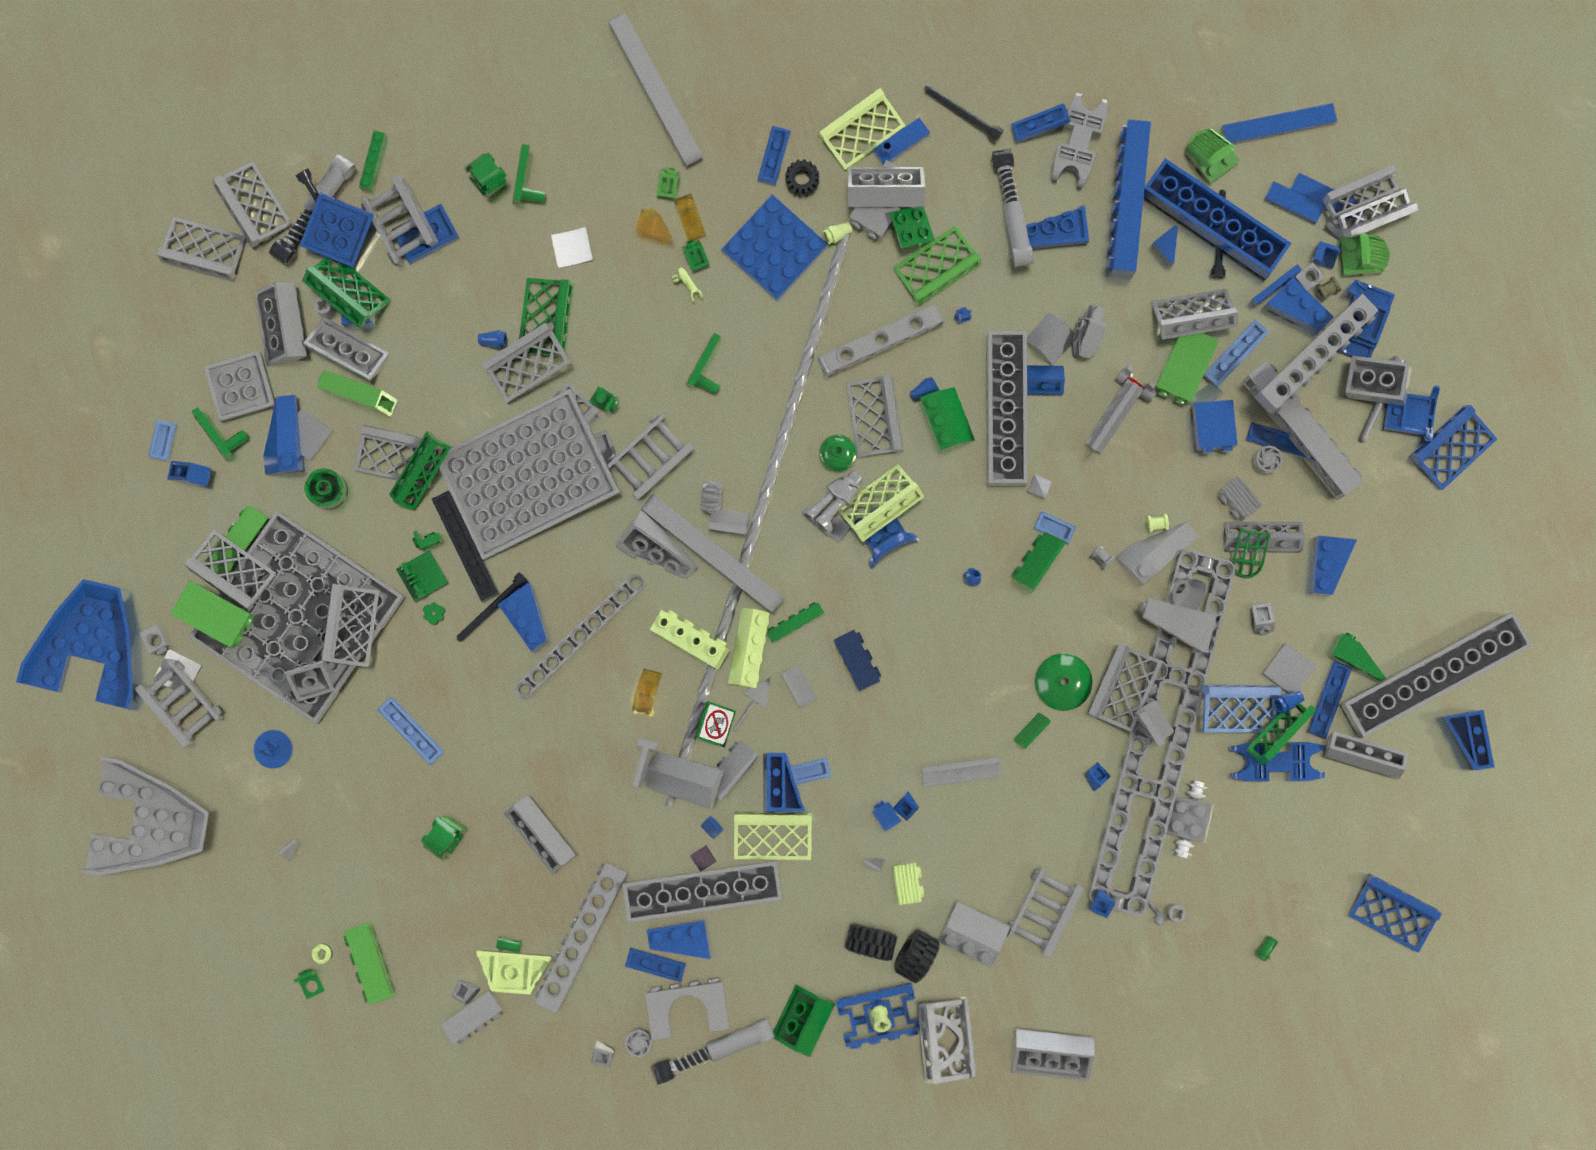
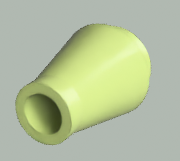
M849 222L828 226L823 230L824 239L828 244H835L846 234L852 233Z

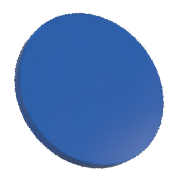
M269 730L262 733L254 744L256 760L262 766L272 769L285 765L291 758L293 751L289 737L278 730Z

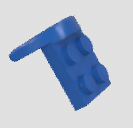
M1435 385L1429 397L1407 394L1405 406L1387 403L1384 430L1424 435L1425 441L1432 442L1435 410L1440 387Z
M863 518L856 519L854 523L857 524ZM895 518L865 540L873 552L869 559V567L873 569L877 562L887 553L903 544L919 542V538L913 533H906L899 520Z

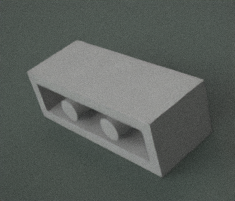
M490 990L440 1025L453 1044L457 1041L461 1044L470 1038L468 1036L470 1032L474 1030L477 1033L486 1027L484 1025L486 1021L490 1019L493 1022L502 1016L500 1012L504 1008Z

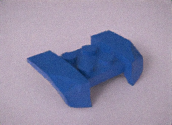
M1354 280L1347 290V296L1353 298L1351 304L1360 295L1364 294L1378 311L1374 314L1376 318L1368 326L1364 324L1361 327L1363 331L1356 338L1352 336L1348 339L1351 343L1343 350L1339 348L1337 351L1350 358L1352 356L1371 358L1382 334L1395 294L1362 281ZM1353 315L1354 319L1359 321L1358 317ZM1342 328L1341 331L1346 334V330Z

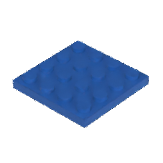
M772 194L726 243L721 251L778 301L828 247V243Z

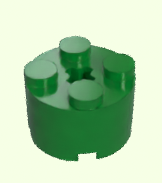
M489 152L481 154L464 167L466 174L468 172L471 173L472 176L469 179L482 195L486 193V198L506 185L505 177L507 176L501 167L497 168L494 164L495 160Z
M320 468L313 471L304 485L307 498L320 508L332 509L345 500L347 492L346 483L333 470ZM324 485H327L329 487L326 493L322 491L323 489H325Z
M446 815L442 818L437 816L432 823L433 828L429 833L426 832L421 839L423 847L442 861L447 859L445 857L447 853L452 854L463 838L461 831L465 832V828Z

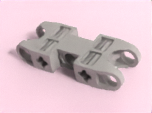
M1077 92L1068 110L1071 122L1064 125V128L1072 130L1068 145L1063 143L1058 145L1053 162L1052 180L1057 181L1059 175L1064 170H1072L1077 175V187L1082 188L1091 172L1096 155L1095 152L1087 151L1091 135L1100 137L1107 116V100L1102 99L1101 104L1095 110H1087L1082 104V93Z

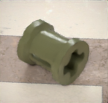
M1331 277L1324 284L1316 285V291L1322 300H1326L1327 296L1340 292L1341 287L1337 279Z

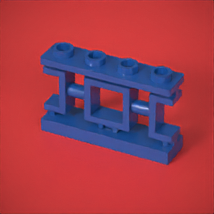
M912 983L836 999L839 1016L849 1014L853 1032L843 1034L846 1047L850 1046V1049H857L862 1047V1043L869 1042V1045L881 1043L880 1039L888 1038L889 1041L900 1039L899 1035L907 1034L908 1037L918 1035V1031H920L919 1017L910 1019L906 1001L915 999ZM908 993V996L901 997L902 1008L892 1010L890 1000H881L882 998ZM870 1001V1004L863 1006L865 1016L854 1018L852 1008L846 1010L843 1008ZM887 1005L891 1022L890 1029L896 1028L893 1017L905 1015L907 1025L915 1023V1026L890 1032L888 1030L877 1032L871 1026L868 1009ZM867 1024L869 1033L877 1032V1035L850 1040L851 1037L858 1036L856 1026Z

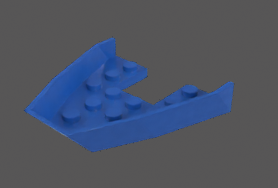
M83 579L53 613L22 661L16 682L60 692L68 659L71 655L104 663L95 701L134 710L130 635L121 589Z

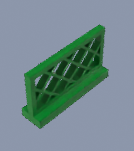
M326 257L314 267L312 265L308 267L302 282L359 329L365 325L369 318L389 304L391 300L352 267L336 260L333 261L338 264V267L329 266V262L333 260ZM318 270L326 271L327 276H324ZM330 272H338L340 277H332ZM343 273L350 274L353 279L344 278ZM333 282L341 283V288L337 287ZM345 283L354 284V289L345 288ZM358 285L366 287L367 291L358 290ZM347 294L355 295L356 300L352 299ZM359 295L368 296L369 301L360 300ZM372 297H378L382 302H373ZM362 306L370 307V311L368 312Z
M526 279L519 339L525 336V332L527 334L530 333L526 329V323L531 319L538 325L534 329L551 320L554 324L553 333L565 352L574 285L570 280ZM531 283H539L542 287L535 295L530 291ZM552 285H559L558 292L551 296L547 289ZM545 291L550 299L541 305L537 297ZM535 300L540 307L531 314L528 306ZM553 301L556 305V311L549 315L544 308ZM543 310L548 317L539 324L534 316ZM549 336V337L546 338L544 341H546L547 339H549L550 342L552 343V344H551V349H552L553 341H552V339H551L550 336ZM530 348L527 354L537 355L538 350ZM541 350L540 355L550 356L551 352ZM554 353V356L557 358H562L561 354Z

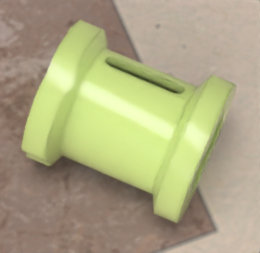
M1166 513L1163 516L1157 517L1147 516L1149 533H1152L1153 530H1169V521Z
M876 1006L871 1010V1017L875 1021L873 1027L877 1032H885L891 1027V1022L887 1018L888 1009L883 1006Z

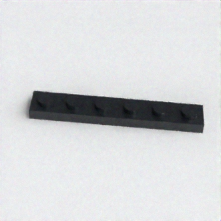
M448 490L432 498L431 500L480 601L483 602L499 594L450 491Z

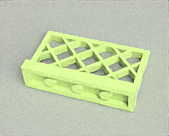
M881 88L818 133V136L825 142L844 170L906 126L884 96L885 93ZM881 101L887 107L886 114L875 113L876 105ZM863 114L872 115L871 125L860 124ZM875 116L885 117L884 128L873 126ZM888 118L896 119L900 126L896 129L886 128ZM848 125L857 126L856 137L845 135ZM860 127L870 128L869 139L858 137ZM873 129L883 130L882 139H871ZM833 136L842 137L841 147H834L829 139ZM844 138L855 139L854 150L843 148ZM857 141H868L867 150H856ZM842 151L853 152L852 161L848 164H845L842 159Z
M897 464L857 493L851 504L842 507L838 512L854 530L859 539L864 542L923 499L924 495L919 486ZM897 472L900 473L898 480H891L893 475ZM902 484H910L908 487L901 490ZM885 485L883 491H876L878 486ZM889 485H897L896 490L888 491ZM864 496H869L868 502L860 501ZM874 496H882L881 501L873 502ZM886 496H894L890 500L885 502ZM849 507H854L853 513H844ZM866 507L865 513H857L858 508ZM871 507H879L870 513ZM856 518H863L861 521L854 525Z
M734 812V859L811 860L812 812ZM738 825H747L751 831L743 837L738 832ZM760 825H766L771 830L764 838L756 831ZM780 825H785L790 830L783 838L775 831ZM799 825L808 826V833L803 838L794 831ZM753 832L761 839L754 847L746 840ZM772 833L780 839L774 847L766 841ZM791 833L800 840L793 847L785 841ZM743 842L751 849L746 855L738 854V847ZM762 842L771 849L766 855H761L756 850ZM782 842L790 849L785 855H780L775 850ZM800 843H803L808 848L807 855H799L794 849Z

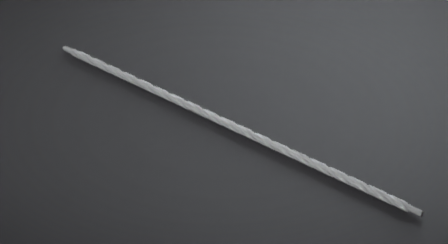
M850 233L837 242L829 267L827 279L820 296L819 306L811 325L802 360L794 380L793 390L785 409L784 419L777 435L775 447L768 464L767 474L764 478L749 532L741 552L739 562L746 568H749L753 548L758 539L762 519L766 513L771 490L775 484L780 462L787 445L788 435L792 429L797 406L801 400L806 377L813 361L814 350L817 347L832 293L839 277L840 266L846 254ZM732 582V587L726 600L715 640L718 638L726 642L736 604L742 591L734 582ZM709 664L706 665L705 674L702 678L687 732L679 752V758L688 761L717 671L716 668ZM668 795L665 806L672 808L675 797Z

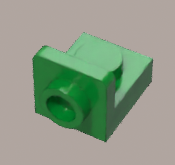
M689 240L682 246L692 271L709 265L699 240Z
M598 386L589 400L592 405L606 414H609L610 411L614 412L619 404L617 402L618 397L615 394H611Z
M413 532L415 537L412 540L416 548L420 547L422 551L444 542L440 533H428L424 536L425 539L422 540L419 532Z

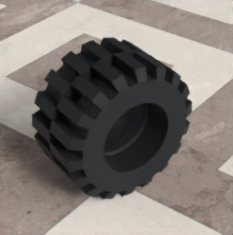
M852 924L849 928L845 948L856 954L890 961L893 958L898 937L893 933Z
M916 930L903 945L896 959L894 972L915 984L925 977L934 963L939 951L940 942L923 931Z

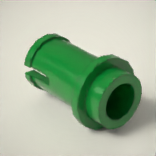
M504 936L502 938L498 937L496 949L519 953L521 941L506 939Z
M1268 936L1260 950L1257 949L1258 953L1256 956L1265 962L1267 959L1270 960V955L1279 942L1273 937Z

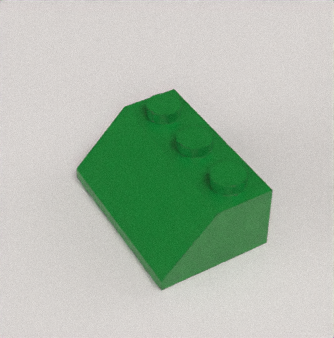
M955 387L938 390L920 397L919 402L939 454L975 441Z
M1047 532L1037 536L1033 542L1036 545L1032 551L1028 550L1022 558L1025 561L1022 567L1017 566L1012 573V576H1014L1012 581L1030 594L1038 586L1066 544L1065 541Z
M795 984L773 1031L775 1036L773 1039L795 1052L811 1057L835 1003Z

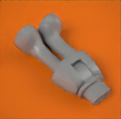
M852 470L847 476L844 475L843 478L840 477L826 486L828 489L826 495L813 506L804 509L802 514L808 521L813 524L816 523L824 533L829 535L833 530L832 518L842 507L851 504L863 478ZM833 499H836L835 502L823 514L820 515L823 509Z

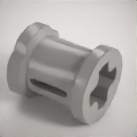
M322 297L315 300V310L321 316L328 317L333 314L334 307ZM322 304L327 306L326 310L321 308Z
M1102 544L1090 556L1095 558L1102 565L1103 569L1115 558L1114 555L1111 556L1103 549Z
M1171 905L1168 907L1166 915L1170 921L1179 923L1185 919L1186 911L1180 905ZM1174 909L1180 910L1179 918L1172 917Z

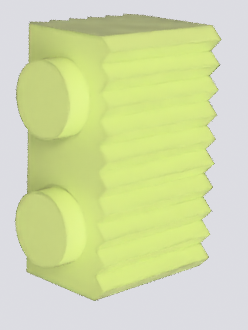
M916 863L892 866L898 905L921 902V898L924 897L923 886H919L918 878H922L920 866L916 867Z

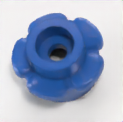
M967 307L959 308L956 310L954 318L957 319L958 323L966 322L972 318V310H968Z
M969 568L963 575L966 583L969 585H978L982 580L981 572L975 568Z

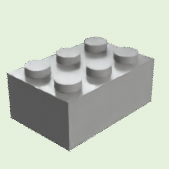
M1352 356L1345 391L1347 398L1405 406L1412 372L1411 365L1406 362Z

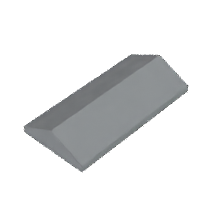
M325 317L320 320L303 343L307 348L367 381L372 380L379 373L389 356L387 351Z
M657 752L647 768V789L713 808L723 771Z

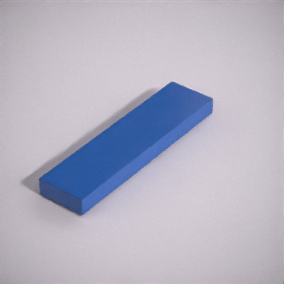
M1300 172L1291 187V190L1324 206L1323 199L1327 193L1334 191V189ZM1349 197L1348 202L1355 205L1359 203V201ZM1337 202L1332 204L1336 213L1343 210L1344 205ZM1352 216L1345 217L1353 222L1355 220Z
M1250 423L1245 441L1262 446H1274L1282 452L1308 458L1304 453L1299 452L1288 438L1290 437L1289 433L1257 423Z
M1333 661L1315 708L1317 711L1312 716L1307 733L1322 739L1327 738L1353 667Z

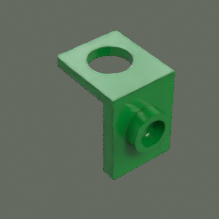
M306 969L298 973V978L293 980L294 983H300L306 999L325 991L316 970L309 972ZM309 981L317 983V990L315 992L307 990L306 986Z

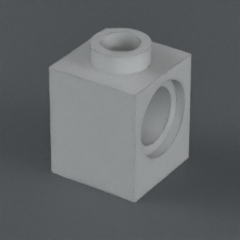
M1312 263L1294 278L1309 291L1325 277L1320 266H1315ZM1308 273L1312 274L1314 281H1308L1305 275Z
M155 624L139 633L149 654L161 655L167 651L166 648L171 646L161 625ZM155 636L160 638V643L157 646L152 644Z

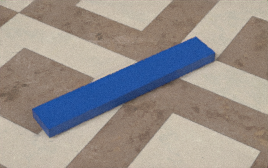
M1331 103L1222 125V131L1225 138L1233 144L1333 124L1337 122L1334 104Z

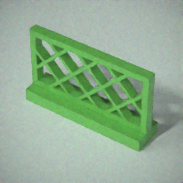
M955 225L934 241H931L895 265L893 269L920 306L982 265L979 254L973 250ZM956 233L959 237L958 244L948 243V237ZM935 245L944 246L942 254L932 253V248ZM946 246L957 248L956 255H945ZM959 248L967 249L971 255L966 258L958 257ZM920 255L928 256L927 264H917V257ZM930 258H941L940 267L930 266ZM944 259L954 260L953 267L950 269L943 268ZM905 265L912 266L911 275L902 274L899 269ZM915 267L925 268L924 277L913 276ZM928 269L939 271L938 277L935 279L927 278ZM912 280L923 281L922 287L915 291L911 286Z

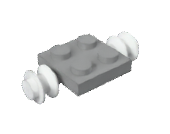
M1193 780V784L1189 783L1192 788L1191 791H1187V794L1193 798L1187 799L1179 796L1175 798L1167 834L1182 837L1183 839L1175 841L1178 845V848L1173 850L1177 852L1176 856L1187 858L1188 855L1192 856L1189 853V849L1194 847V845L1188 842L1190 839L1204 843L1206 841L1214 805L1199 801V799L1206 797L1203 794V790L1208 789L1204 787L1205 783Z

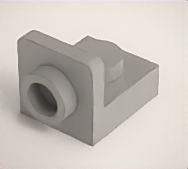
M1271 603L1252 605L1251 610L1255 624L1254 633L1265 635L1273 632L1275 619Z

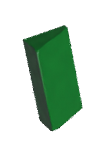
M1037 713L1014 738V741L1022 749H1026L1051 723V720L1043 714Z

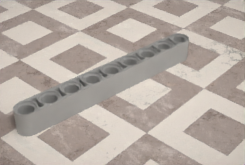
M624 12L612 18L608 23L685 166H688L703 158L626 13Z
M654 494L641 507L645 513L773 613L784 599L782 595Z
M632 574L622 582L515 685V693L521 698L531 697L644 589L645 581L642 576ZM634 578L641 580V585L638 588L631 587V581ZM621 591L627 593V598L624 601L617 600V594ZM606 605L613 606V612L609 615L603 613V608ZM592 618L599 620V625L596 628L589 626V621ZM579 631L585 633V638L582 641L575 639V635ZM565 644L571 646V652L567 655L561 652V648ZM550 658H556L557 665L554 668H549L547 665ZM536 671L543 673L542 680H534L533 675ZM523 684L529 686V692L525 695H522L519 691Z

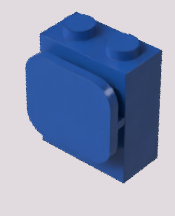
M1233 400L1194 403L1192 411L1196 450L1202 451V454L1213 453L1215 449H1221V452L1233 451V448L1238 445Z

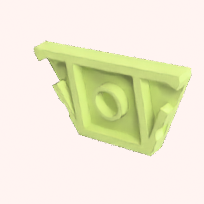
M477 950V956L483 967V972L488 980L490 990L493 992L530 995L552 960V956Z

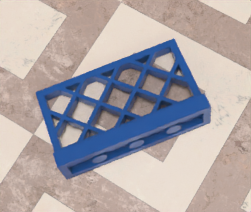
M1464 405L1433 434L1432 442L1425 441L1409 456L1413 462H1417L1440 490L1446 488L1497 440L1496 436L1475 413L1476 410L1472 405ZM1473 418L1476 421V430H1467V421ZM1456 431L1463 432L1462 443L1453 442V434ZM1467 432H1476L1475 444L1466 443ZM1480 433H1486L1490 438L1486 444H1479ZM1442 444H1449L1448 456L1439 455V448ZM1453 445H1462L1461 456H1452ZM1466 445L1475 446L1473 456L1465 457ZM1428 457H1435L1434 468H1428L1424 464ZM1439 457L1448 458L1447 469H1438ZM1452 458L1461 459V467L1459 469H1451ZM1438 471H1447V480L1443 483L1438 480Z
M1371 873L1349 913L1350 917L1418 953L1434 924L1442 915L1440 910ZM1369 888L1377 891L1378 899L1367 901L1366 893ZM1392 899L1396 908L1385 910L1382 901ZM1380 901L1382 912L1371 914L1369 904ZM1367 906L1368 916L1360 917L1355 914L1359 907ZM1404 908L1411 909L1413 917L1402 920L1400 910ZM1397 911L1400 921L1389 923L1386 914ZM1384 914L1386 925H1375L1373 917ZM1426 917L1431 920L1427 927L1419 928L1417 919ZM1414 920L1417 930L1406 933L1404 923ZM1401 924L1404 934L1397 936L1392 934L1390 927ZM1418 933L1420 941L1417 946L1409 943L1407 936Z

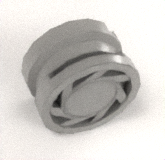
M1265 446L1258 450L1254 456L1256 469L1264 474L1275 472L1283 462L1282 453L1274 446Z
M644 1029L633 1030L625 1039V1048L633 1057H643L652 1048L653 1040L651 1035Z

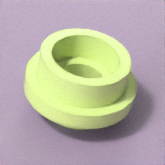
M319 944L313 948L312 958L316 963H326L331 958V950L327 945ZM320 950H323L325 952V956L323 958L319 956Z

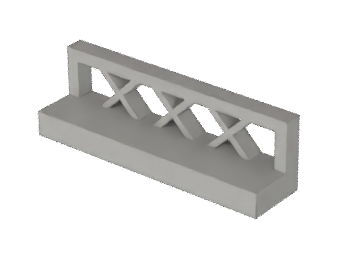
M1391 165L1327 193L1323 202L1332 219L1338 218L1337 215L1400 190L1393 177L1397 172L1395 166ZM1389 180L1392 189L1386 190L1381 188L1382 182ZM1366 189L1376 190L1375 196L1369 197L1364 195ZM1352 195L1359 197V203L1355 205L1348 202L1349 197ZM1336 202L1344 205L1343 210L1338 213L1335 212L1332 206Z
M1403 188L1337 216L1344 237L1353 238L1416 212L1419 209L1417 203H1410L1407 190ZM1402 195L1404 204L1401 206L1394 204L1396 197ZM1382 202L1388 204L1384 213L1377 211ZM1365 209L1372 211L1367 220L1361 218ZM1352 216L1355 218L1352 226L1347 227L1345 217Z
M1225 522L1226 551H1235L1239 532H1231L1230 528L1239 530L1258 529L1260 532L1270 533L1267 552L1303 551L1305 536L1302 522ZM1269 529H1277L1278 532H1271ZM1289 529H1298V532H1290ZM1242 532L1241 544L1246 543L1248 533ZM1251 533L1249 545L1256 544L1258 534ZM1261 535L1259 546L1265 547L1266 535ZM1239 546L1238 551H1244L1245 547ZM1249 548L1247 551H1255V548Z
M995 757L921 768L924 787L1001 777L1000 759Z

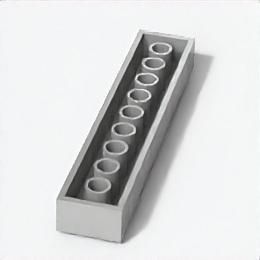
M1511 612L1340 705L1358 737L1364 738L1533 645L1515 613Z

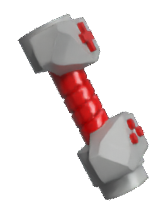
M1128 364L1125 369H1122L1116 379L1122 384L1128 379L1139 385V387L1144 389L1140 397L1151 402L1157 394L1154 391L1157 383L1144 382L1143 385L1132 378L1134 374L1131 364Z

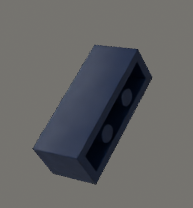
M852 630L833 640L859 692L880 682L879 677H881V673L877 666H872L870 660L873 658L868 649L864 650L861 644L864 640L860 632L856 633L855 630Z

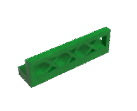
M425 432L389 493L394 503L411 510L416 508L450 451L451 446L437 440L433 433ZM436 446L442 447V452L434 456L433 451ZM433 462V467L424 472V466L427 463ZM423 478V484L415 487V481ZM414 493L415 497L411 503L404 501L406 496Z
M1299 703L1296 706L1301 712L1298 716H1291V711L1286 713V716H1283L1285 713H1279L1246 750L1262 766L1268 763L1317 711L1312 705L1305 708ZM1280 719H1287L1286 729L1279 728ZM1267 732H1275L1276 740L1267 741ZM1256 744H1262L1264 747V753L1261 756L1253 749Z

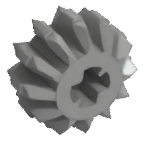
M705 481L701 490V509L703 512L719 513L723 498L721 482Z

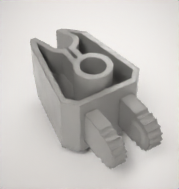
M1091 304L1086 310L1085 317H1080L1077 320L1073 338L1075 355L1090 359L1098 350L1106 329V323L1102 322L1105 310L1100 305Z

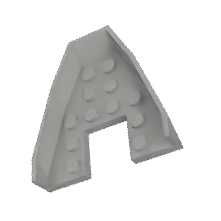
M100 757V761H104L98 796L136 801L130 839L91 834L86 868L81 869V873L99 876L162 865L202 852L209 814L206 810L175 788L118 759Z

